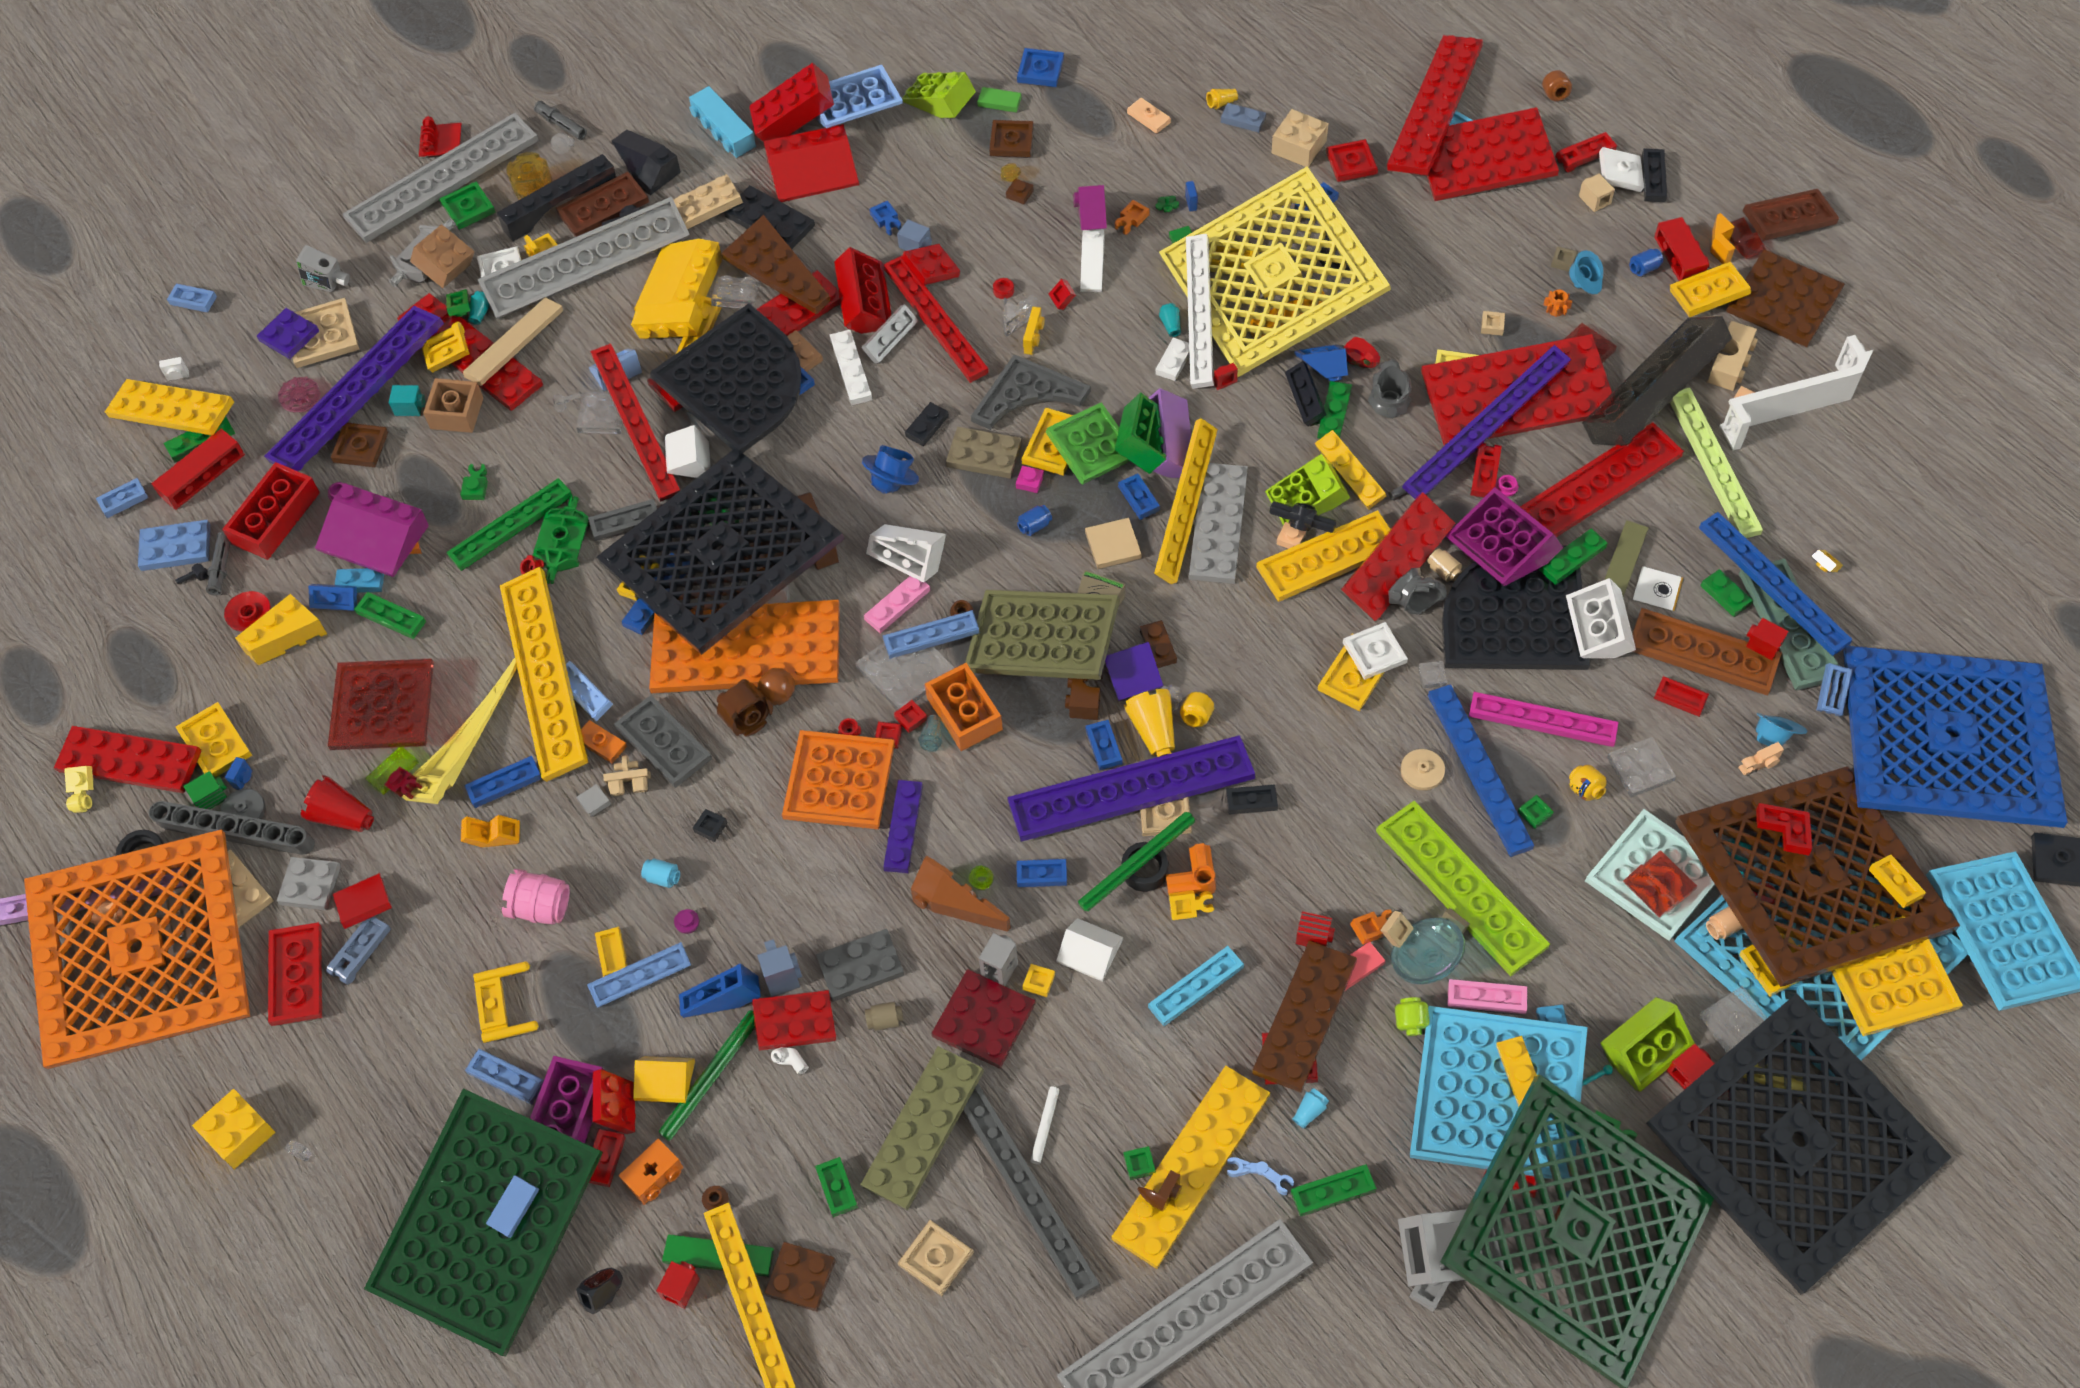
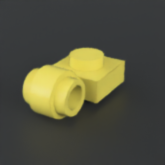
M92 766L65 768L66 792H74L66 801L67 808L74 813L86 812L92 807V799L86 794V791L94 790Z

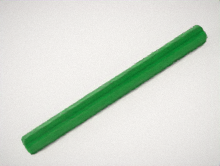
M1184 812L1084 895L1078 901L1079 906L1084 911H1090L1194 824L1195 818L1192 814Z
M753 1010L747 1012L690 1088L686 1103H679L660 1128L659 1134L661 1137L668 1141L674 1137L754 1030Z

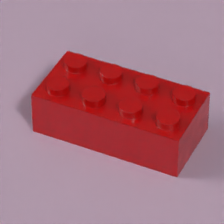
M812 62L749 106L755 135L762 141L786 137L832 107L834 102L828 76Z
M275 462L222 530L232 545L268 560L320 494V491L312 477Z

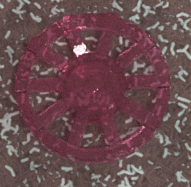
M306 376L293 377L292 380L284 382L280 391H278V399L281 406L290 412L308 410L317 403L320 397V389L317 383ZM309 394H315L312 399L309 398ZM292 399L289 405L285 404L286 401ZM294 403L299 404V407L292 406L294 405Z

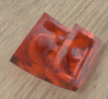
M1661 850L1623 880V883L1659 918L1676 907L1697 889V885Z

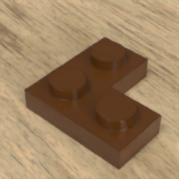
M1160 620L1140 626V633L1144 643L1149 642L1157 668L1177 663V657L1163 621Z

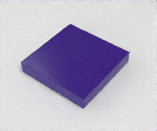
M1149 642L1106 656L1105 662L1118 702L1130 699L1143 692L1164 688Z

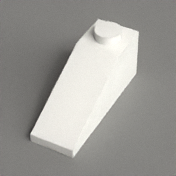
M1104 229L1083 230L1080 292H1102Z

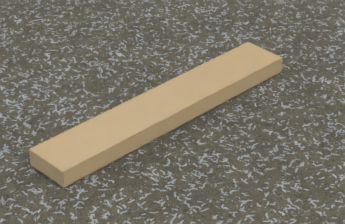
M545 297L463 371L464 377L482 386L563 312L562 305Z

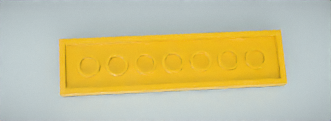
M1225 1065L1157 1167L1156 1173H1153L1144 1187L1158 1193L1170 1170L1180 1174L1182 1189L1176 1200L1171 1199L1165 1211H1161L1150 1205L1140 1194L1112 1235V1240L1158 1269L1227 1163V1160L1270 1097V1092Z

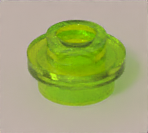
M982 865L973 868L969 874L971 886L978 890L989 888L994 880L993 872L988 867ZM980 876L986 878L984 881L977 880V878Z

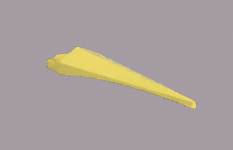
M515 658L464 724L426 763L412 774L417 778L416 781L422 785V788L412 790L413 799H409L405 795L402 796L403 799L406 801L438 804L443 798L445 791L453 787L517 669Z

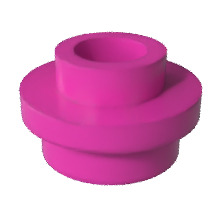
M1511 475L1501 476L1496 481L1495 486L1507 497L1515 495L1519 487L1516 478Z

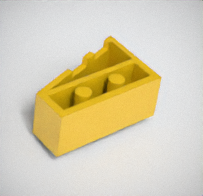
M289 594L235 639L243 651L257 665H261L285 654V650L298 644L299 646L307 644V640L317 635L322 637L327 632L319 619L295 597Z

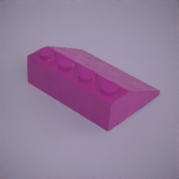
M344 483L331 502L315 549L394 577L429 525L422 509Z
M1495 487L1446 535L1448 540L1503 586L1546 565L1563 549L1551 531Z

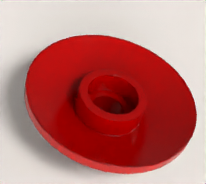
M243 592L228 602L224 610V618L232 629L244 631L271 609V604L268 598L260 592Z

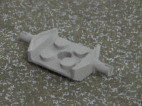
M450 218L443 224L449 231L456 225ZM420 225L419 230L421 233L397 258L393 255L390 256L391 262L397 271L389 280L392 286L396 287L402 279L421 282L428 277L413 265L410 259L414 246L438 228V226Z

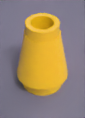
M1211 89L1206 94L1209 108L1214 109L1221 108L1227 105V103H1232L1238 99L1236 89Z

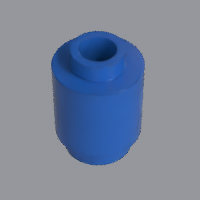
M1658 249L1643 251L1631 257L1630 270L1637 276H1643L1660 267L1663 263V255Z
M1037 505L1018 517L1019 522H1017V525L1023 534L1026 533L1031 536L1048 526L1049 522L1052 521V515L1045 505Z

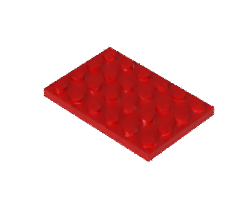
M1535 107L1449 125L1427 179L1434 201L1558 176L1559 169L1538 108Z

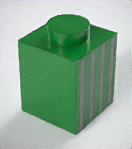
M210 771L184 785L191 800L198 808L210 810L224 802L227 798L223 791L227 789L225 783L220 776L215 778Z

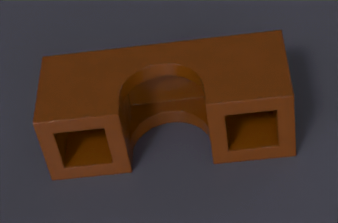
M1068 678L1067 687L1071 688V694H1066L1065 709H1069L1070 718L1098 720L1100 688L1087 686L1085 682L1090 679Z

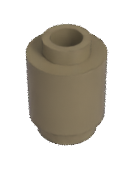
M895 1001L872 1005L870 1009H865L868 1030L875 1029V1031L895 1028L900 1026L899 1021H904L901 1005L896 1006Z

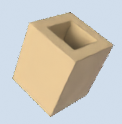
M1599 173L1593 177L1586 178L1582 182L1579 197L1593 212H1596L1611 204L1615 189Z

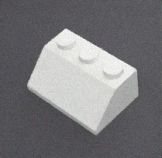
M1610 578L1566 595L1582 658H1616L1636 650L1621 589Z

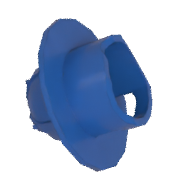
M882 445L877 456L867 455L862 458V464L871 473V485L883 494L894 493L903 485H915L919 482V476L908 468L912 465L914 458L906 451Z

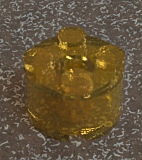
M526 152L516 156V160L510 161L507 165L506 172L512 190L518 200L553 182L546 159L541 158L537 153Z

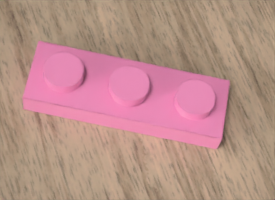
M909 576L864 615V620L881 634L930 592V586L926 582L923 583Z
M1449 979L1447 1007L1526 1014L1527 986Z

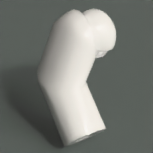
M781 1047L774 1049L771 1053L773 1062L782 1065H792L798 1075L805 1073L809 1068L799 1052L794 1048Z

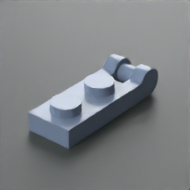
M375 917L363 921L329 963L326 972L333 977H340V981L347 985L351 984L356 977V973L391 930L389 925ZM346 961L349 962V965L343 968V964Z

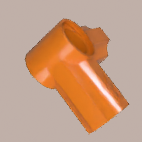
M1204 843L1195 844L1189 848L1192 871L1166 875L1168 895L1169 893L1193 890L1198 895L1204 891H1210L1212 894L1215 892L1216 878L1211 847ZM1201 880H1209L1206 883L1200 882Z

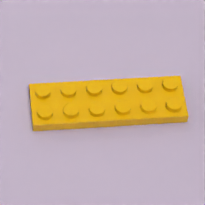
M126 379L105 410V413L109 418L214 435L234 404V400L231 396Z
M1377 510L1335 528L1333 533L1326 532L1257 562L1256 568L1277 601L1280 602L1360 567L1388 533L1390 527Z

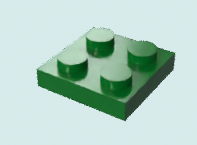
M477 181L439 199L449 217L455 222L458 230L496 213L494 206Z

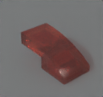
M1744 217L1730 222L1735 226L1730 241L1744 258L1749 259L1761 254L1764 249L1766 250L1758 233L1751 232Z

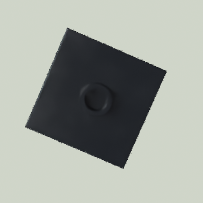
M2034 832L2031 836L2034 881L2080 887V838Z

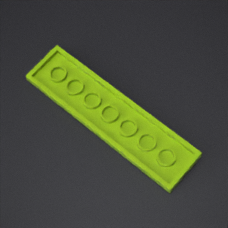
M1415 800L1376 828L1379 836L1447 909L1451 908L1470 923L1467 930L1510 977L1549 948L1550 943Z

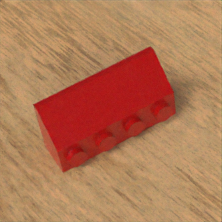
M849 247L834 261L844 327L860 334L876 332L892 315L883 262Z

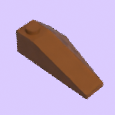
M928 856L924 858L911 887L913 902L918 907L1006 932L1011 929L1010 918L987 899H977L976 894L968 884L960 885L952 878L954 873Z

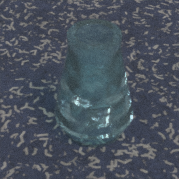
M930 715L927 717V722L918 738L920 747L925 751H936L942 744L941 718L939 716Z

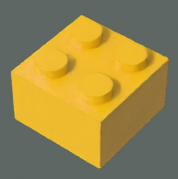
M232 1089L192 1125L234 1170L276 1133L235 1089Z

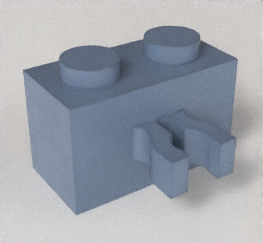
M774 939L764 942L767 952L759 954L757 957L771 997L800 988L798 978H801L802 974L795 953L789 954L787 945L776 948Z

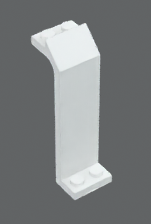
M1856 335L1846 338L1835 364L1838 371L1729 399L1730 407L1724 423H1721L1719 427L1732 451L1741 449L1749 426L1851 400L1873 350L1865 352L1863 344L1859 342Z

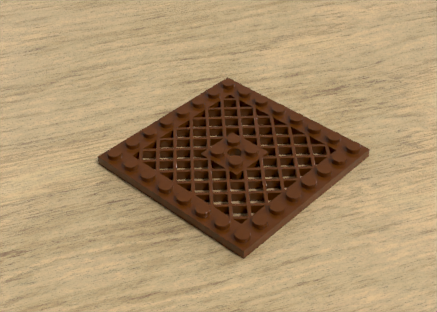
M1848 766L1678 816L1675 821L1780 987L1954 932L1960 926L1878 809L1860 808L1857 806L1855 776ZM1759 803L1794 810L1803 807L1802 811L1807 812L1810 809L1820 813V817L1810 814V824L1816 826V831L1811 829L1813 841L1812 851L1809 856L1783 851L1782 847L1777 846L1778 842L1783 843L1782 832L1757 828V823L1755 822L1757 821L1756 808ZM1829 803L1842 807L1841 811L1828 807ZM1825 816L1838 820L1837 824L1824 820ZM1842 823L1854 826V831L1842 827ZM1744 828L1756 832V837L1743 833ZM1821 829L1834 833L1833 837L1820 833ZM1722 834L1735 839L1734 844L1721 839ZM1761 835L1774 839L1773 844L1761 840ZM1839 835L1850 839L1851 843L1848 844L1838 840ZM1739 842L1751 845L1752 849L1749 850L1738 846ZM1856 842L1869 846L1868 851L1856 847ZM1757 848L1770 852L1769 857L1756 853ZM1835 848L1848 853L1847 857L1834 853ZM1735 854L1747 858V864L1734 859ZM1774 855L1780 856V861L1774 860ZM1892 855L1926 894L1922 899L1909 905L1911 907L1910 912L1898 908V902L1880 882L1875 884L1865 880L1866 876L1875 878L1869 871L1870 862L1875 863ZM1852 856L1864 859V864L1852 860ZM1752 862L1765 865V870L1752 866ZM1770 868L1783 872L1782 877L1769 873ZM1810 869L1817 870L1821 876L1812 874ZM1852 869L1860 872L1861 876L1857 877L1849 874L1848 870ZM1748 875L1761 879V883L1758 884L1748 880ZM1766 881L1779 886L1778 891L1766 887ZM1851 885L1857 886V891L1850 889ZM1784 888L1797 893L1796 897L1784 894ZM1865 889L1875 893V897L1872 898L1862 894V890ZM1836 893L1835 898L1829 896ZM1762 895L1774 899V904L1762 901ZM1841 895L1854 900L1853 905L1841 901ZM1880 896L1893 900L1892 905L1880 901ZM1813 900H1814L1813 905L1807 903V902H1810V901H1813ZM1782 902L1792 906L1791 912L1778 907L1779 903ZM1819 902L1831 906V912L1818 907ZM1859 902L1870 906L1871 911L1859 908ZM1797 909L1810 913L1809 919L1796 914ZM1837 909L1849 913V919L1836 914ZM1877 909L1888 913L1889 918L1877 915ZM1775 916L1788 920V924L1784 925L1774 921ZM1815 916L1828 920L1827 926L1814 921ZM1855 916L1867 920V926L1855 922ZM1895 916H1896V917H1901V916L1905 917V918H1902V919H1899V920H1895V921H1894ZM1793 923L1806 927L1805 933L1792 928ZM1833 923L1845 927V933L1832 928ZM1873 923L1880 925L1872 928ZM1811 930L1824 934L1823 940L1810 935ZM1851 930L1857 932V933H1854V934H1851V935H1850ZM1789 937L1802 941L1801 947L1788 942ZM1829 937L1835 939V940H1832V941H1829V942H1828ZM1807 944H1810V945L1813 946V947H1810V948H1807V949H1806Z

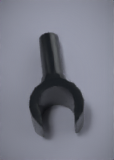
M197 563L192 566L191 572L175 579L177 584H180L194 577L202 581L209 577L208 570L202 564Z

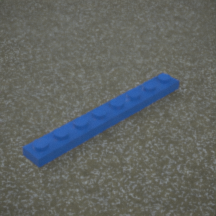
M1719 512L1701 522L1699 529L1827 652L1834 656L1850 645L1853 639Z
M1450 684L1429 691L1428 698L1509 856L1512 857L1533 850L1534 844L1453 687Z

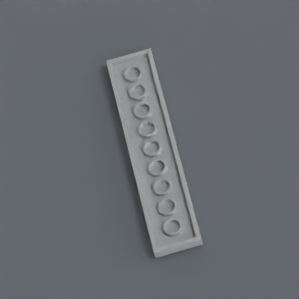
M513 113L342 215L345 221L367 243L435 203L440 198L452 193L538 142L537 134L516 113Z
M671 196L478 279V282L496 319H499L539 302L545 297L548 298L655 252L668 244L685 239L690 234Z
M1279 1219L1057 1374V1378L1064 1388H1141L1312 1267L1313 1262L1281 1219Z

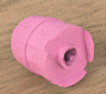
M515 868V874L511 873L505 886L503 900L507 901V908L502 907L503 916L512 919L520 918L536 924L554 925L560 923L568 906L569 885L565 884L563 880L549 877L546 874L527 873L525 870Z

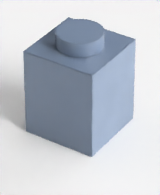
M907 220L897 233L899 248L908 251L931 246L930 228L911 220Z

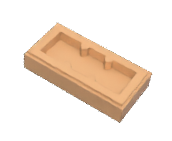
M1140 98L1127 108V114L1156 134L1171 123V118L1143 98Z

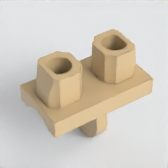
M628 755L622 756V763L614 764V771H623L603 774L604 782L608 784L610 794L612 796H619L625 794L624 782L632 781L634 793L647 792L648 779H651V772L647 768L630 770L639 768L638 761L629 762Z

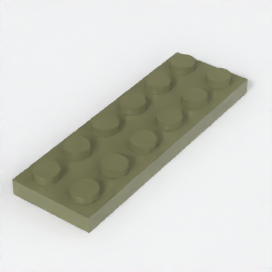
M937 1046L860 1185L908 1211L983 1075L984 1069Z

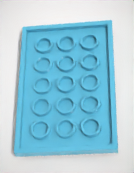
M2016 851L1933 869L1926 874L1935 891L1960 926L1956 932L1999 1011L2080 992V964Z

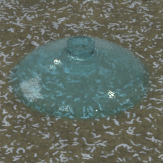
M1428 918L1412 924L1414 929L1400 948L1393 946L1391 963L1398 976L1406 982L1429 984L1443 979L1459 965L1465 952V938L1459 927L1450 920Z

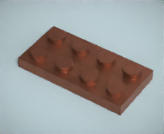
M626 172L556 207V211L573 235L577 237L601 227L602 222L620 217L619 213L625 206L635 205L641 207L649 203V199L630 173Z
M1819 189L1746 204L1743 208V213L1763 241L1835 225L1839 220L1838 215Z

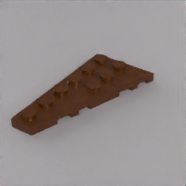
M764 215L721 253L723 260L815 314L830 302L829 294Z

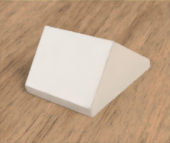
M695 425L665 436L667 473L697 478L711 467L709 441Z
M1077 918L1065 931L1056 962L1103 982L1123 941V937Z

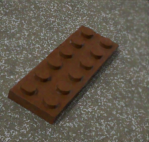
M1308 941L1253 1067V1075L1302 1093L1357 963L1356 957Z

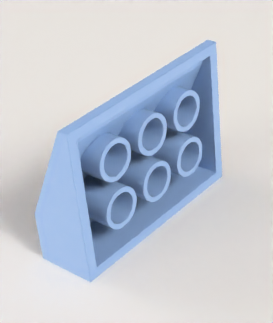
M879 65L829 81L834 105L815 118L825 128H829L902 104L903 100L883 65Z

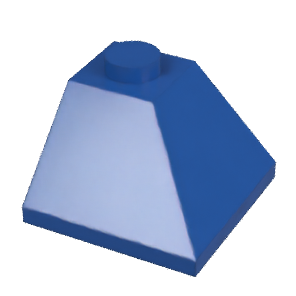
M1337 344L1294 350L1295 356L1323 377L1329 378V381L1342 380V376L1348 375L1346 349Z

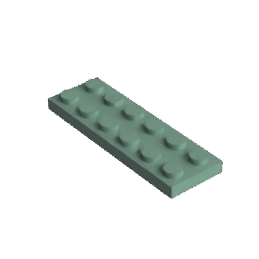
M1786 560L1772 561L1799 588ZM1741 569L1739 575L1750 598L1753 600L1752 602L1760 618L1762 619L1763 617L1789 631L1778 652L1782 653L1780 659L1795 690L1821 685L1826 664L1838 665L1835 657L1827 652ZM1842 672L1840 673V678H1839V680H1841V678H1842V676H1843V673H1842Z

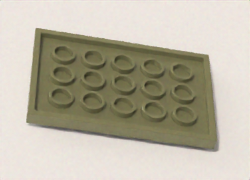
M985 590L977 619L980 633L972 636L965 663L968 664L973 673L1101 680L1120 599L1118 595Z

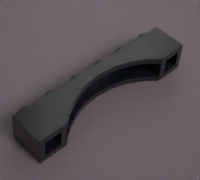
M601 154L497 212V216L502 230L513 242L532 231L545 213L561 201L586 193L616 178L614 166Z

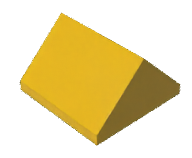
M643 1056L635 1060L634 1101L686 1103L695 1058Z

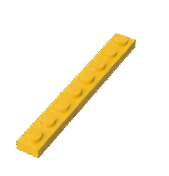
M1202 418L1195 421L1154 572L1155 575L1169 584H1174L1178 581L1218 430Z
M726 1203L703 1213L765 1388H796L730 1204Z

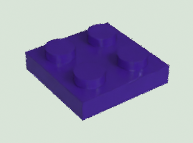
M285 308L257 335L259 342L291 359L319 332L317 325Z

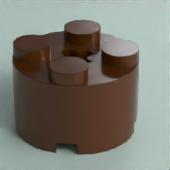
M747 679L739 681L737 685L731 687L727 692L720 693L716 699L718 703V716L736 736L743 734L747 737L757 733L767 724L765 719L768 714L771 716L773 712L772 703Z

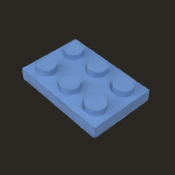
M201 520L140 529L139 569L146 571L208 562L210 550L209 521Z

